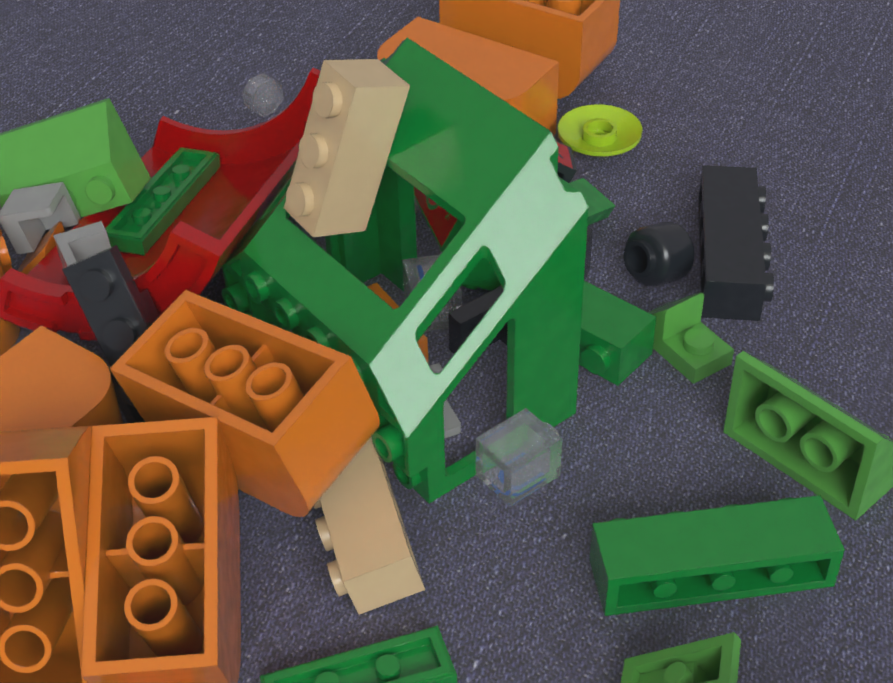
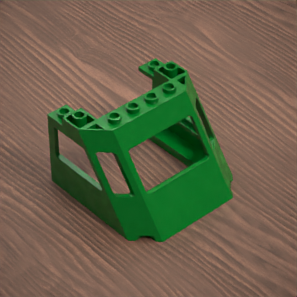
M407 37L400 43L393 54L387 59L383 58L380 60L410 85V89L366 231L325 236V251L288 219L290 214L284 209L286 192L292 179L291 175L222 266L226 286L222 289V297L229 308L284 330L292 331L294 334L351 356L380 418V426L372 435V442L377 453L384 461L388 463L393 462L394 473L405 488H413L430 504L576 414L589 207L582 192L557 175L559 146L550 130ZM414 187L464 224L419 283L416 266L418 264ZM482 259H486L491 264L504 291L441 372L434 373L417 342ZM382 273L403 292L414 286L416 287L403 304L394 309L363 282ZM508 321L506 430L500 436L445 468L444 402Z

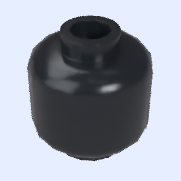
M661 222L642 226L633 231L626 241L623 258L627 271L638 283L645 286H659L679 281L688 275L693 266L695 253L693 242L681 225L674 222Z

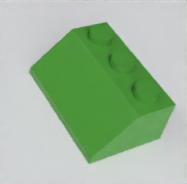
M110 98L0 133L1 208L14 189L64 182L80 217H85L132 203L151 179Z
M745 351L736 356L723 431L725 434L816 495H821L822 499L855 521L893 488L892 439L769 363Z

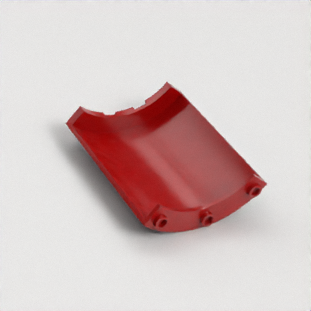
M314 67L310 70L303 88L288 107L271 119L255 126L235 130H209L179 123L165 116L159 120L153 146L141 158L151 178L180 147L219 153L221 166L145 255L120 252L139 292L148 289L160 316L185 290L197 295L202 293L293 174L299 153L300 140L304 134L320 70ZM127 204L85 216L71 230L102 221L106 228ZM57 246L27 275L10 268L0 278V318L33 331L42 325L55 333L58 330L79 333L80 340H97L62 270L63 266Z

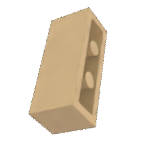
M378 59L323 60L284 204V209L312 237L366 231L410 89V85Z
M371 436L314 506L315 509L322 507L324 513L323 517L315 519L323 546L327 552L334 549L336 560L327 563L333 586L339 597L349 594L359 615L425 590L385 465L373 445Z

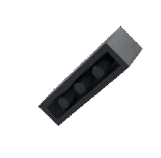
M702 165L698 194L700 292L704 293L701 318L760 321L763 302L772 301L774 275L773 273H765L770 267L771 243L763 242L766 241L768 234V214H762L765 209L766 187L758 186L757 168Z

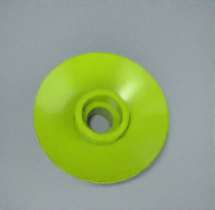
M602 104L585 105L572 109L564 114L558 123V136L564 145L571 147L572 150L578 153L600 157L619 155L633 149L640 142L643 131L639 119L629 111L616 106Z

